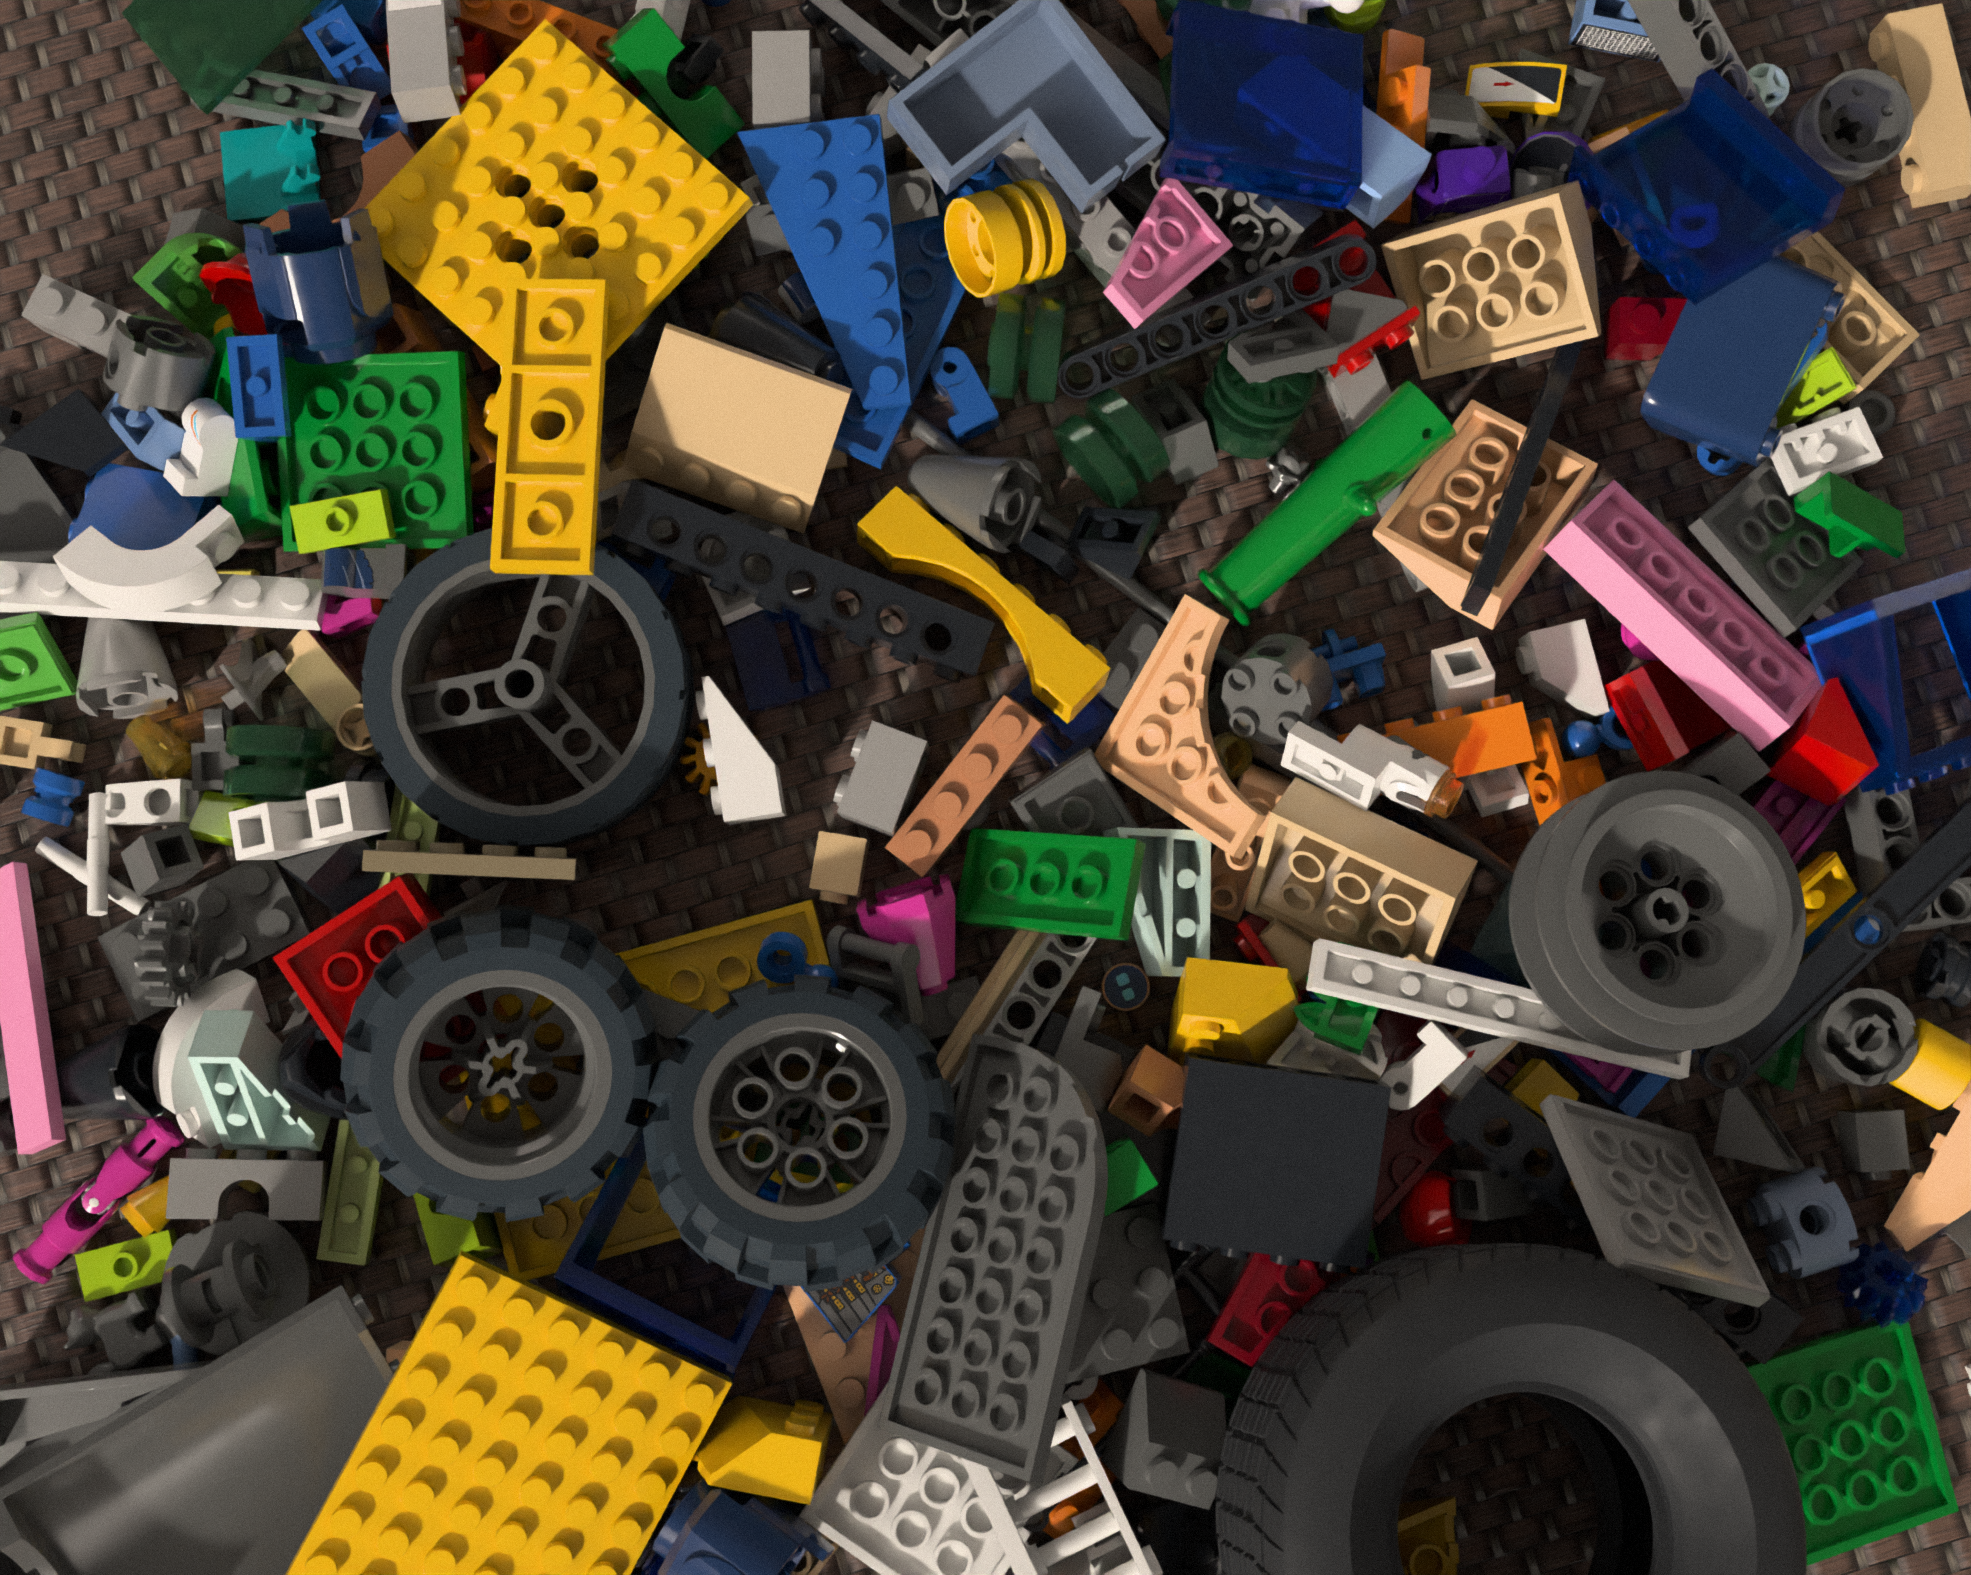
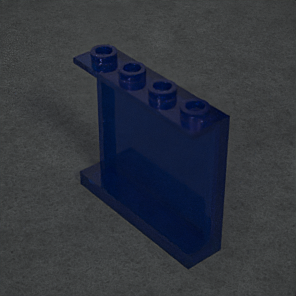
M1179 0L1166 27V35L1173 36L1169 143L1160 159L1159 176L1344 210L1362 184L1363 35L1344 32L1337 28L1329 29L1298 23L1290 19L1283 20L1257 15L1244 10L1237 11L1211 6L1198 1Z
M1712 68L1697 76L1691 99L1592 156L1581 144L1575 147L1567 179L1568 183L1578 180L1583 198L1602 215L1604 221L1611 228L1617 229L1634 246L1640 257L1650 261L1666 277L1670 286L1674 290L1681 292L1694 305L1832 223L1845 192V188Z

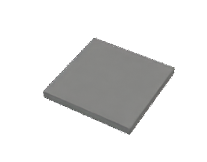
M1552 1094L1539 1104L1607 1262L1617 1268L1627 1270L1629 1275L1634 1272L1655 1283L1755 1307H1760L1771 1298L1770 1292L1692 1134Z

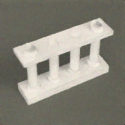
M1068 1395L1062 1397L1061 1406L1066 1417L1057 1421L1051 1447L1076 1436L1088 1464L1015 1500L1014 1496L1004 1500L996 1483L997 1480L1004 1477L1002 1472L961 1458L1015 1575H1045L1049 1573L1047 1567L1118 1531L1121 1532L1133 1559L1102 1575L1163 1574L1151 1546L1147 1545L1140 1548L1090 1442L1088 1435L1095 1432L1096 1429L1083 1402L1074 1406ZM1098 1483L1110 1512L1037 1548L1036 1544L1026 1548L1018 1530L1026 1525L1025 1519Z

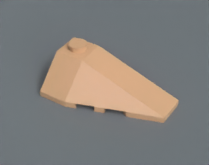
M1971 1080L1952 1106L1958 1109L1960 1113L1947 1136L1937 1132L1929 1146L1934 1149L1927 1171L1918 1172L1912 1176L1884 1225L1897 1245L1905 1251L1914 1248L1971 1210Z

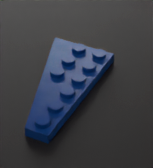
M880 114L737 132L832 341L841 356L843 365L863 408L867 411L913 405Z

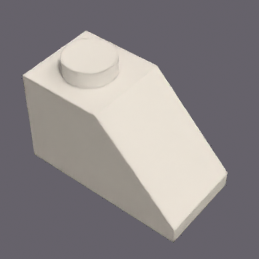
M1585 619L1531 631L1518 640L1520 647L1516 648L1517 664L1520 672L1523 675H1528L1531 686L1586 719L1596 718L1610 711Z

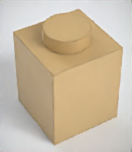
M819 831L809 886L812 890L820 891L819 900L847 905L849 896L860 898L870 843L867 839Z

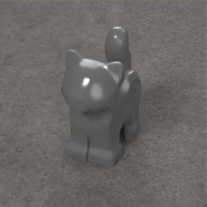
M139 1288L128 1294L126 1300L112 1303L101 1310L91 1308L86 1304L71 1311V1320L66 1329L68 1342L63 1348L65 1350L92 1346L102 1339L110 1361L93 1366L88 1372L89 1375L130 1370L143 1363L153 1352L160 1350L170 1342L157 1324L147 1328L143 1322L142 1317L158 1307V1303L149 1288Z

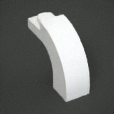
M218 505L177 540L160 548L152 550L126 549L116 545L90 525L56 553L53 558L67 582L91 601L123 612L153 613L189 604L221 585L222 582L215 567L221 562L230 559L235 554L237 548L244 543V540L232 514Z
M1478 637L1431 650V676L1437 711L1461 706L1464 715L1483 710L1481 701L1494 698L1495 671ZM1515 764L1458 778L1463 790L1469 789L1481 817L1528 804L1529 792Z
M237 968L206 982L191 993L189 999L184 1000L183 1006L177 1007L161 1033L154 1055L153 1086L157 1102L176 1115L178 1124L187 1138L193 1137L208 1148L222 1142L187 1057L204 1010L230 1009L254 1011L265 1024L270 1022L256 978Z

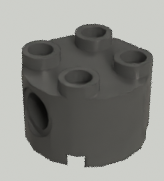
M127 316L125 323L121 319H118L115 323L103 371V380L113 391L119 394L117 402L127 409L142 412L146 411L149 406L167 410L170 414L182 418L184 409L191 402L204 398L216 354L215 346L206 337L197 332L195 333L194 340L183 336L185 326L149 316Z
M1286 633L1266 635L1251 646L1227 671L1222 684L1221 698L1226 714L1230 718L1229 727L1235 735L1243 739L1251 738L1252 740L1269 745L1286 744L1288 732L1298 721L1308 726L1311 725L1331 698L1333 678L1329 664L1322 654L1317 658L1314 652L1309 650L1312 644L1301 637Z
M1842 988L1806 1022L1802 1051L1806 1060L1816 1072L1833 1082L1867 1086L1882 1085L1896 1080L1909 1069L1918 1047V1039H1914L1915 1032L1913 1029L1916 1023L1913 1014L1904 1003L1884 990Z

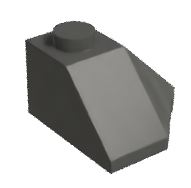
M1446 88L1429 92L1425 150L1432 154L1430 160L1443 150L1502 145L1507 149L1509 165L1515 154V145L1473 96L1459 95L1457 91Z

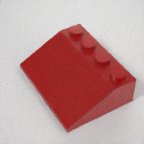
M404 873L273 957L341 1059L343 1040L356 998L361 995L372 977L373 969L400 941L406 943L427 929V923L442 918L413 873ZM482 990L466 995V998L478 1013L487 1011ZM497 999L494 1002L493 1008L500 1015L508 1016ZM456 1015L448 1020L446 1024L447 1030L455 1036H465L475 1026L474 1021L466 1015ZM496 1034L497 1039H504L507 1034ZM486 1040L481 1044L478 1053H482L485 1046L488 1045ZM424 1041L419 1058L442 1056L445 1053L451 1052L452 1048ZM449 1065L442 1070L440 1077L447 1083L466 1069L461 1065Z

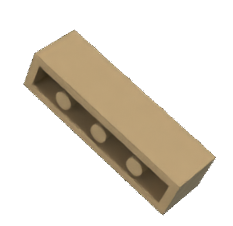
M1943 3L1888 13L1870 33L1868 47L1871 59L1877 62L1878 71H1882L1898 81L1910 97L1914 115L1911 136L1899 153L1902 165V188L1906 194H1909L1912 208L1967 198L1971 194V116Z

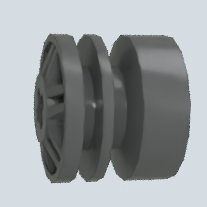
M1860 68L1842 72L1799 108L1788 125L1785 145L1790 164L1800 178L1817 188L1836 191L1854 187L1899 154L1910 138L1914 119L1910 97L1898 81L1882 71ZM1840 135H1842V136L1844 137V138H1842V139H1840V140H1838V139L1836 138L1837 136H1840Z

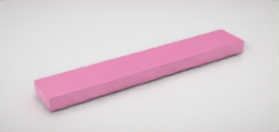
M11 862L0 868V1024L18 1154L37 1153L66 1140L28 867L27 863Z

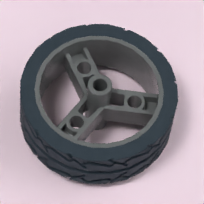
M492 528L457 539L449 546L445 545L416 564L392 591L389 602H385L369 634L362 669L364 680H361L364 719L375 751L382 760L380 761L399 790L432 819L470 838L504 845L541 846L574 843L608 831L642 809L669 778L686 745L684 742L689 735L695 697L692 660L679 623L661 596L639 573L614 552L608 551L607 548L597 543L595 544L594 575L494 573L490 569ZM540 577L511 661L506 662L501 668L425 683V673L435 643L447 623L467 602L492 587L516 579ZM595 591L608 598L627 620L640 648L645 673L643 709L636 733L624 753L567 690L565 680ZM554 609H564L566 623L563 628L556 632H548L545 625L548 613ZM541 639L556 643L550 671L531 662ZM495 685L498 698L504 704L511 707L487 709V700L483 693L484 689ZM466 691L470 698V706L464 714L456 716L451 709V701L458 692ZM565 707L571 715V720L562 725L556 733L540 717H550ZM523 718L585 789L576 795L549 804L517 806L504 803L481 793L462 779L442 756L433 736ZM585 730L591 737V747L586 754L577 757L570 749V740L576 732Z

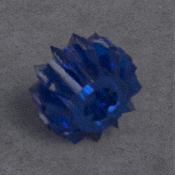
M1883 1240L1875 1243L1873 1248L1863 1242L1856 1247V1249L1859 1248V1256L1856 1260L1840 1265L1839 1272L1841 1276L1837 1280L1836 1289L1847 1294L1844 1299V1307H1857L1861 1310L1860 1322L1868 1320L1870 1316L1875 1317L1881 1329L1889 1326L1892 1321L1899 1326L1908 1323L1915 1312L1918 1313L1925 1304L1926 1297L1923 1293L1927 1289L1929 1279L1917 1274L1920 1270V1261L1908 1262L1904 1259V1246L1896 1249L1894 1252H1890Z

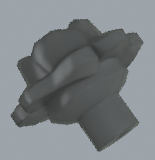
M1283 446L1281 449L1266 450L1264 453L1267 459L1265 465L1274 475L1268 486L1279 495H1284L1290 485H1298L1313 470L1309 453L1302 452L1297 446Z

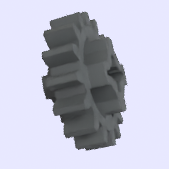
M155 901V907H149L148 909L149 921H143L142 927L138 931L137 958L134 961L135 972L137 976H141L140 986H146L144 998L151 1000V1006H183L184 999H189L191 996L190 985H195L200 977L201 950L204 947L203 935L201 931H197L198 923H192L194 911L193 909H188V902Z

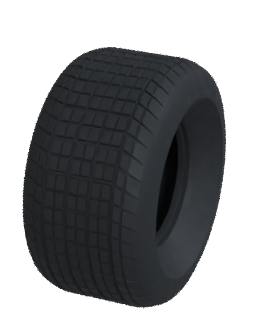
M1534 1243L1438 1245L1387 1256L1386 1260L1379 1259L1366 1265L1365 1269H1357V1274L1354 1272L1349 1273L1328 1286V1289L1321 1291L1304 1305L1278 1332L1279 1336L1276 1335L1265 1349L1239 1395L1230 1418L1221 1451L1216 1487V1534L1222 1575H1405L1398 1545V1514L1402 1490L1418 1452L1433 1432L1453 1414L1481 1399L1511 1392L1527 1397L1549 1412L1573 1438L1588 1466L1597 1500L1598 1531L1595 1552L1587 1575H1806L1807 1571L1804 1512L1792 1458L1779 1424L1764 1394L1760 1391L1761 1389L1744 1363L1739 1362L1740 1358L1720 1335H1715L1716 1331L1694 1310L1688 1311L1689 1306L1667 1290L1659 1291V1285L1634 1272L1629 1275L1627 1270L1615 1267L1602 1257L1595 1259V1255L1569 1248L1561 1249L1558 1246Z

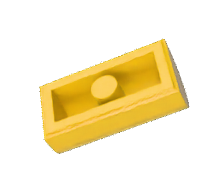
M1822 852L1798 873L1805 902V939L1857 892L1836 852Z

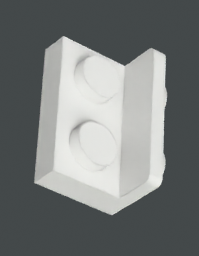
M1839 407L1832 408L1812 419L1813 424L1799 429L1795 423L1779 428L1783 431L1782 437L1775 453L1771 457L1788 496L1805 490L1829 471L1841 477L1874 465L1883 458L1860 407L1843 413Z

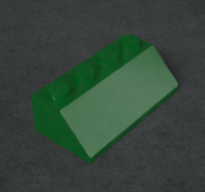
M227 327L209 339L215 346L216 354L204 398L215 400L234 419L226 337L243 335L234 327ZM238 438L228 496H221L222 504L219 505L232 514L243 537L244 544L283 535L277 443H264Z

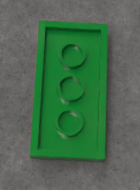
M972 828L970 830L955 905V922L969 926L1128 941L1146 844L1138 839Z

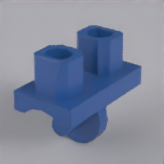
M1333 628L1322 631L1323 645L1309 649L1314 652L1317 658L1322 654L1329 664L1333 678L1331 698L1321 712L1336 708L1342 704L1343 697L1337 683L1353 679L1359 698H1368L1382 693L1386 686L1382 668L1386 653L1382 643L1358 649L1355 636L1339 640Z

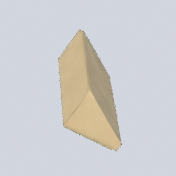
M300 630L280 654L288 666L284 671L335 731L336 721L344 709L354 704H363L362 688L315 631Z

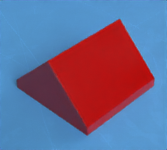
M1838 677L1828 679L1793 725L1782 734L1768 766L1771 771L1766 774L1827 806L1837 804L1879 766Z

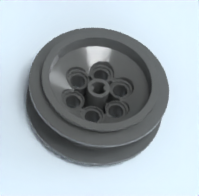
M1648 771L1622 776L1603 784L1588 794L1572 800L1555 811L1537 828L1520 855L1514 871L1509 898V926L1516 957L1526 980L1542 1004L1558 1021L1585 1040L1611 1051L1634 1056L1655 1057L1677 1054L1692 1049L1707 1048L1725 1043L1751 1030L1774 1010L1788 991L1797 973L1805 942L1806 914L1802 886L1796 867L1779 835L1754 807L1737 794L1708 779L1675 771ZM1641 859H1644L1650 865L1652 870L1651 879L1645 876L1641 870ZM1600 879L1604 880L1611 889L1610 900L1605 898L1600 892ZM1682 888L1687 889L1691 894L1692 907L1687 905L1686 900L1682 896ZM1599 928L1604 929L1609 935V949L1603 947L1599 941ZM1683 936L1689 940L1692 946L1691 957L1682 948L1681 940ZM1641 956L1650 964L1651 974L1649 978L1640 969L1639 962Z

